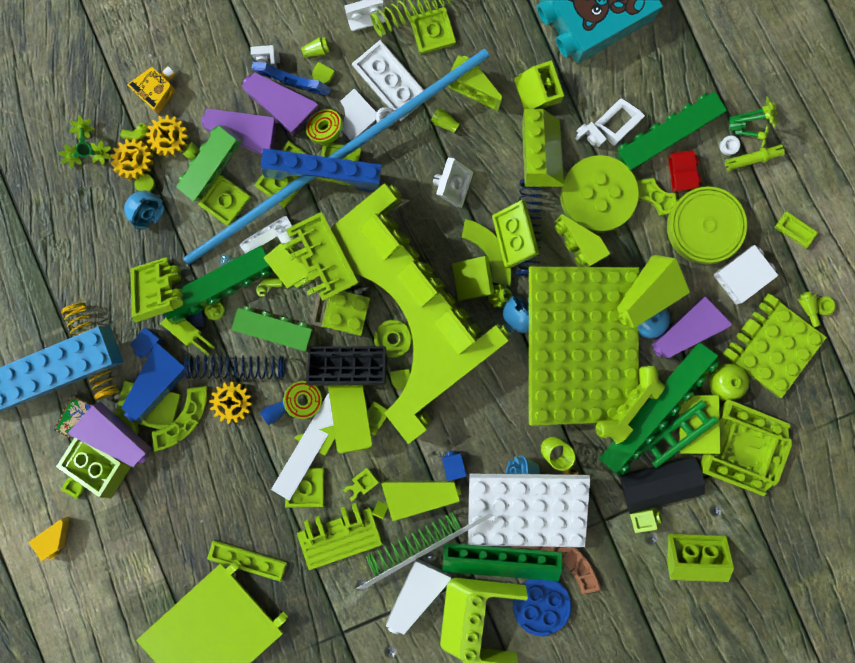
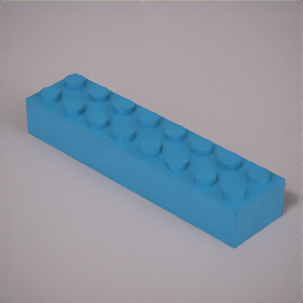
M98 326L0 367V413L124 363L111 326Z

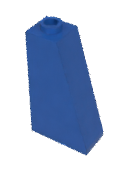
M158 343L152 348L122 406V409L126 411L124 415L131 422L136 420L141 423L185 376L184 366Z

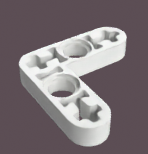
M284 216L245 239L240 244V247L244 253H247L275 237H278L282 244L287 243L295 237L290 238L286 231L292 224L288 217Z

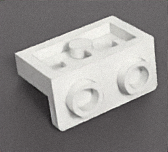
M362 0L345 5L351 31L373 26L370 15L371 13L377 15L378 10L383 12V0ZM379 12L381 23L386 22L383 14Z

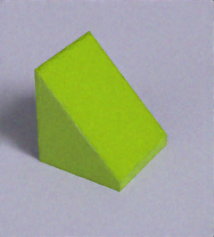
M378 501L372 515L383 519L388 505Z

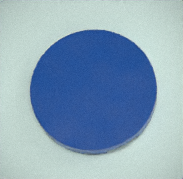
M528 579L521 584L526 585L528 598L527 600L513 599V612L517 622L525 631L536 636H549L566 625L571 614V600L561 583L558 581Z

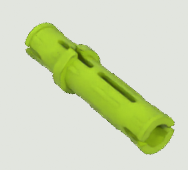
M782 144L767 149L763 147L756 152L726 159L725 167H727V171H731L759 162L766 163L769 159L784 156L785 151L780 149L783 148Z

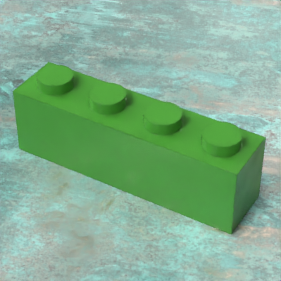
M218 125L210 132L211 137L201 145L200 153L190 161L189 169L178 180L179 183L176 188L193 202L201 201L243 141L227 126Z
M244 306L243 309H237L231 330L308 352L314 330L309 329V324L299 322V325L292 324V320L281 317L278 320L273 318L274 314L262 311V315L254 313L255 309Z

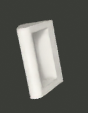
M620 98L594 125L615 146L645 115ZM623 108L632 118L617 133H613L603 125Z

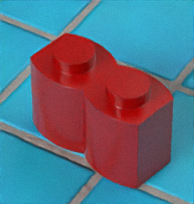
M694 150L668 155L673 193L691 191L699 188V185H701V175L697 173L696 166L699 165V158L695 155Z

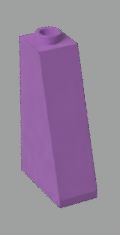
M255 72L247 76L243 81L242 88L267 113L274 117L293 137L307 124L311 116L320 110L316 102Z
M207 108L206 113L202 115V126L209 133L218 125L227 126L243 139L240 147L261 156L263 148H274L277 121L274 117Z
M705 296L699 298L651 345L654 347L653 351L658 357L669 358L725 330L732 324Z
M102 402L92 405L68 432L70 436L132 467L138 463L142 465L149 458L147 453L152 449Z

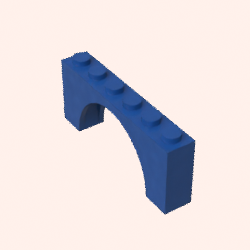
M263 148L261 170L266 178L283 180L288 176L322 177L342 181L357 187L360 191L374 192L379 187L380 164Z

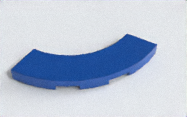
M253 62L252 70L267 78L283 81L282 84L296 89L298 86L316 94H330L331 88L321 81L298 77L264 62Z

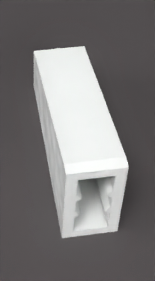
M416 559L387 620L386 626L389 627L388 630L394 634L401 633L404 635L451 580V574L442 572L441 569Z

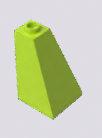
M659 255L651 256L617 307L620 314L619 319L623 325L636 328L690 293L676 258Z

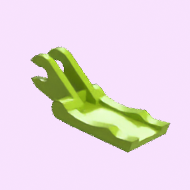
M165 318L160 323L186 346L190 347L193 343L207 356L209 353L198 345L195 340L199 337L209 347L215 348L186 319L179 324H171Z

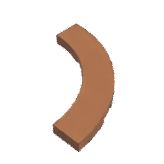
M512 546V548L516 549L531 548L562 552V562L575 576L581 594L601 590L594 570L576 547Z

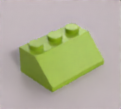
M668 534L667 565L670 580L729 582L734 566L726 536Z

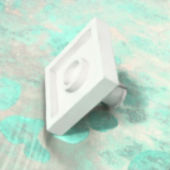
M448 158L443 175L436 174L434 176L439 178V180L433 179L434 185L439 186L436 194L452 205L462 208L474 172L456 159Z

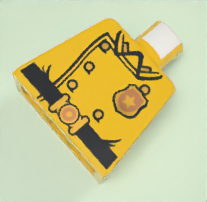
M168 66L160 74L151 67L132 80L128 86L159 115L175 92L174 87L169 81L176 74Z

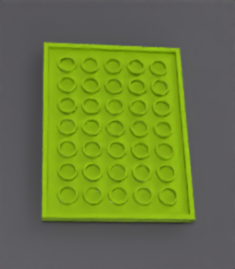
M529 267V425L584 424L612 420L617 413V409L629 398L628 396L631 391L638 387L639 329L638 326L632 328L623 325L619 319L620 314L617 307L639 276V268Z

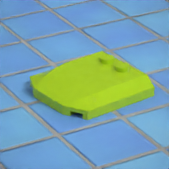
M727 400L719 411L720 454H704L701 460V472L758 495L765 496L767 494L765 492L779 482L792 447V440L789 439L788 430L790 424L734 401Z

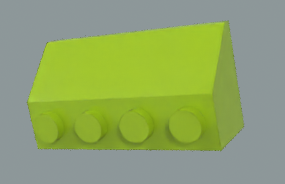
M524 109L522 136L525 187H564L560 121L544 109Z

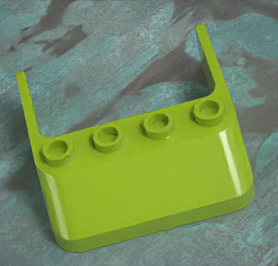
M463 578L451 579L446 587L440 641L441 648L466 663H518L517 652L481 648L487 599L489 597L527 600L526 585Z

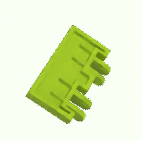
M322 212L286 229L290 238L297 234L299 237L283 245L284 249H290L301 242L304 245V248L291 253L288 256L289 259L294 260L300 257L308 273L317 270L316 273L302 279V284H308L319 277L323 282L316 287L310 288L307 291L308 296L326 288V290L319 293L322 301L358 284Z
M167 257L130 269L131 315L135 323L173 311V309L180 308L183 305L181 289L176 288L172 290L171 286L181 281V269L177 265L170 266Z
M357 503L352 504V509L357 519L353 523L350 522L347 509L342 507L343 519L340 517L326 522L328 531H325L320 515L316 516L315 521L320 534L315 536L309 520L304 521L306 530L297 532V536L309 570L383 544L370 507L362 510L364 519H362Z

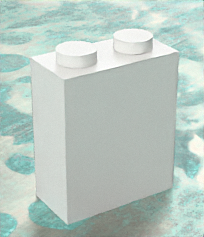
M753 245L719 269L713 276L737 305L743 303L767 285L778 274L775 272V266L764 258V252L759 247Z

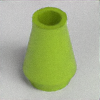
M321 36L301 47L304 58L327 55L331 51L327 38H321Z
M439 107L430 120L434 123L433 125L453 133L460 124L444 108L442 110Z

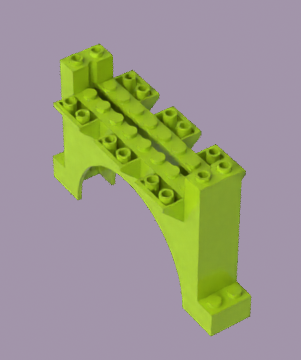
M384 183L334 224L331 230L353 273L375 282L386 290L398 303L410 326L414 349L411 373L399 398L384 412L409 444L432 425L429 415L425 411L422 412L421 409L510 340L509 335L511 333L505 325L500 326L498 323L481 337L479 334L482 332L475 323L471 324L468 320L470 316L464 308L461 309L454 305L456 301L450 293H446L444 289L446 285L440 278L434 277L432 274L434 270L428 263L420 262L418 259L420 255L409 245L410 239L405 233L397 230L399 225L393 218L387 217L391 211L402 203L400 199L402 195L396 187L388 186ZM280 243L264 259L287 289L293 285L299 288L303 285L301 280L316 273L317 270L308 273L300 257L290 260L288 256L298 251L299 248L295 245L290 249H284V244Z

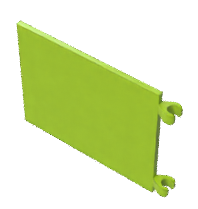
M235 560L227 568L220 563L136 641L155 663H251L284 633L279 626L286 621L288 615L282 612L274 621L232 575L242 565L239 560Z

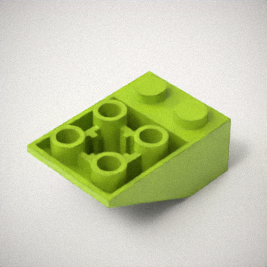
M563 214L555 221V229L559 235H563L565 238V246L570 252L574 253L576 257L574 260L578 267H591L610 255L602 239Z

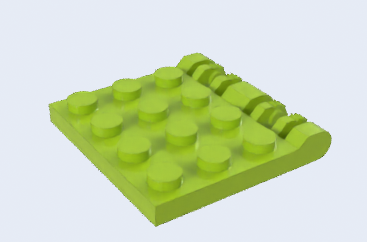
M767 294L763 299L765 303L761 302L759 308L769 315L767 319L761 314L754 312L752 317L756 321L748 319L741 329L751 340L742 333L737 334L738 340L747 346L743 350L738 344L731 342L729 347L734 351L727 348L722 355L733 364L743 368L750 377L775 396L782 398L827 337L784 306L776 297Z

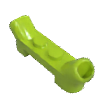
M642 366L639 369L640 384L631 391L627 401L617 409L613 419L597 422L596 433L600 438H611L615 443L619 444L633 431L628 425L648 398L657 399L665 388V384L659 380L658 368L656 366Z

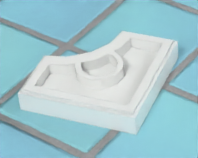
M355 89L340 101L345 110L343 130L341 129V131L352 141L376 122L377 112Z

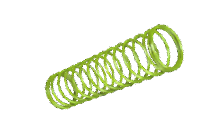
M398 0L397 5L391 4L390 9L384 7L383 12L378 10L377 15L371 13L372 24L379 36L386 35V31L379 19V12L383 14L386 24L392 32V26L386 17L385 9L391 13L396 28L399 29V24L392 13V5L397 9L402 24H406L398 8L399 2L404 6L408 20L412 22V17L405 6V0L403 2ZM408 0L413 14L418 19L419 16L411 0ZM417 0L419 10L425 16L424 8L421 2ZM424 0L427 10L431 13L432 9L428 0ZM431 0L435 9L438 10L437 1ZM439 0L440 4L444 7V0H442V2L441 0Z
M549 437L542 442L541 453L552 467L559 471H565L574 465L576 455L573 448L557 437ZM563 446L562 455L557 459H551V453L554 448Z

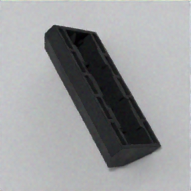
M311 346L308 349L306 382L308 386L385 385L386 346Z
M693 456L662 464L658 468L653 466L619 476L630 514L705 494L703 475Z

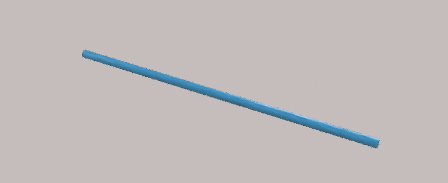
M484 48L329 157L345 158L489 58V53ZM300 176L183 257L184 261L188 265L192 264L316 177Z

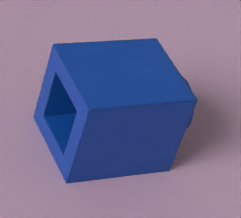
M144 327L130 346L134 348L133 352L138 357L148 358L156 343L161 345L164 339L150 328Z
M456 450L445 452L442 461L447 481L466 477L461 453H456Z

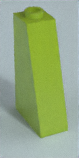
M383 481L381 483L392 521L459 502V496H462L459 484L455 485L454 481Z

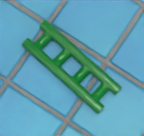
M702 400L670 423L663 431L655 435L656 439L651 445L644 447L642 450L644 453L650 450L656 459L652 462L655 468L661 466L719 422L715 416L709 419L702 409L706 405ZM696 414L703 424L693 430L686 421ZM680 426L687 436L677 442L671 433ZM665 438L671 445V448L662 454L656 444Z

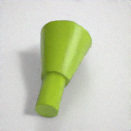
M812 291L800 294V298L797 300L810 317L812 326L817 327L821 325L817 315V294H812Z

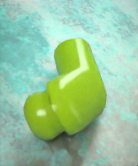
M139 123L134 131L122 129L120 137L131 141L134 138L139 141L146 136L149 129L145 123Z
M265 278L256 288L257 295L264 297L273 287H282L283 282L279 278Z

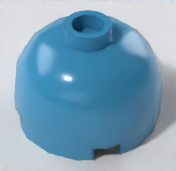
M137 191L129 196L125 202V216L135 228L140 230L147 229L152 221L154 224L157 223L163 215V201L150 191Z
M512 296L503 309V318L506 321L505 326L511 332L527 333L529 332V305L521 298Z
M667 308L638 326L640 337L651 339L665 333L670 324V314Z

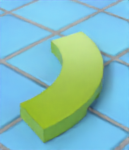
M465 219L461 239L474 243L483 250L486 256H489L493 283L510 286L511 268L508 269L504 266L498 238L486 227Z
M207 386L187 388L186 403L179 417L167 427L152 432L154 452L176 445L195 429L205 409Z

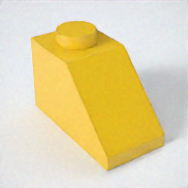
M68 517L60 519L28 542L41 562L48 558L51 561L61 554L59 551L65 547L70 521Z

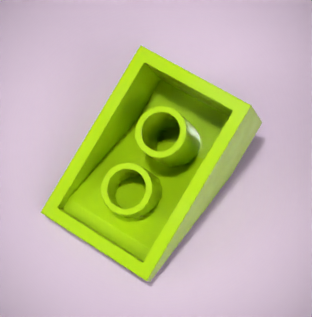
M458 55L451 71L470 58ZM478 66L447 86V88L496 111L500 108L501 94Z
M76 438L73 439L56 466L95 495L102 498L113 497L131 468L130 465Z

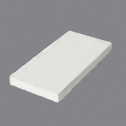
M381 40L352 63L354 69L387 107L393 111L424 91ZM412 110V111L409 112L407 115H405L404 117H402L401 119H399L400 122H401L403 119H405L409 114H411L414 110Z

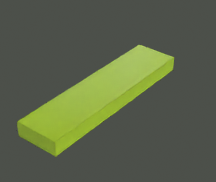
M217 540L212 541L207 557L208 560L230 566L235 560H239L242 565L238 569L279 582L282 581L287 566L286 561Z

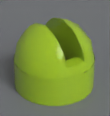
M191 142L182 154L189 159H193L196 157L194 154H199V149Z

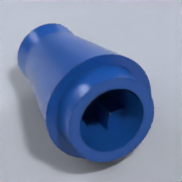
M283 400L263 408V411L260 412L267 425L274 424L286 412Z

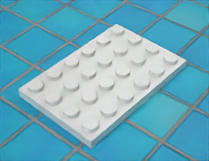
M469 474L468 525L488 513L494 516L468 530V545L585 547L590 488L589 475Z

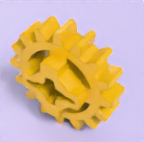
M166 115L165 119L158 116L159 121L152 120L153 127H147L150 133H146V136L150 139L146 142L152 145L150 147L151 150H157L156 153L159 156L164 153L165 157H169V153H171L175 157L177 150L181 153L183 152L181 146L187 147L184 140L189 139V137L184 133L188 132L186 127H183L184 123L182 121L178 122L175 116L172 120L169 115ZM163 132L170 136L171 141L165 137Z
M133 138L132 142H130L128 139H125L124 145L119 142V148H113L116 153L110 155L114 160L110 164L115 167L113 169L114 172L119 173L121 178L126 177L127 180L131 181L133 177L139 180V175L145 177L144 172L151 171L148 165H153V162L150 160L153 155L149 152L150 148L147 145L145 146L142 141L138 142Z
M231 382L230 386L227 383H223V388L217 386L218 392H212L215 398L209 400L210 403H214V406L210 408V410H216L214 417L221 416V422L227 419V424H231L232 419H234L235 423H238L239 417L245 419L244 413L251 412L247 407L253 405V403L248 402V399L252 397V395H246L248 389L242 390V384H238L235 387V382ZM225 391H227V395L223 398H220V396ZM237 392L241 394L243 400H240V398L237 396ZM232 397V401L238 402L239 404L230 405L224 403V401L231 400ZM219 405L225 409V413L222 412ZM242 407L241 411L238 414L234 415L236 409Z

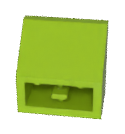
M552 60L535 65L514 78L524 109H543L561 103L564 98Z

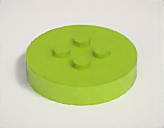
M604 155L591 156L575 164L564 178V187H561L560 191L561 205L565 215L593 233L610 232L624 224L635 211L639 197L638 185L633 173L623 162Z
M700 187L689 191L673 205L667 219V234L671 245L680 256L696 264H714L729 258L741 247L747 232V218L742 205L732 194L717 187Z

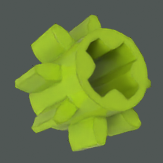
M493 285L494 294L488 295V300L494 308H504L505 304L512 297L510 289L506 288V285Z

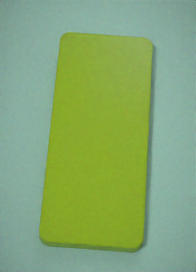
M328 385L338 453L344 454L370 449L372 447V439L363 385Z

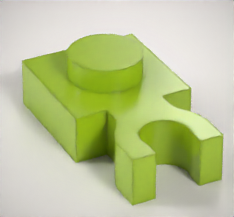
M367 467L352 479L355 484L345 487L343 491L346 493L348 490H353L354 495L349 498L352 502L360 491L363 495L366 494L379 481Z

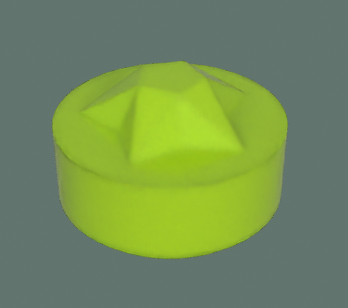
M220 302L212 306L208 305L205 307V314L211 320H219L225 314V307Z

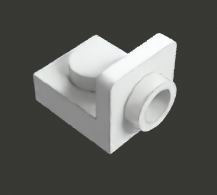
M273 45L250 47L251 56L254 60L266 62L270 59L271 65L277 68V63H280L279 51L276 52Z
M593 122L589 125L583 124L577 130L578 134L575 137L578 141L586 134L589 143L593 146L596 145L597 148L607 140Z

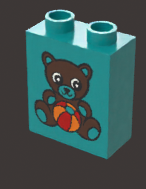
M539 0L540 3L536 5L542 22L545 25L553 23L559 33L555 40L561 54L565 58L572 55L576 64L581 63L651 23L663 7L659 0Z

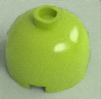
M726 363L719 365L709 375L708 386L713 395H719V400L735 401L746 394L749 388V378L743 368L735 364Z

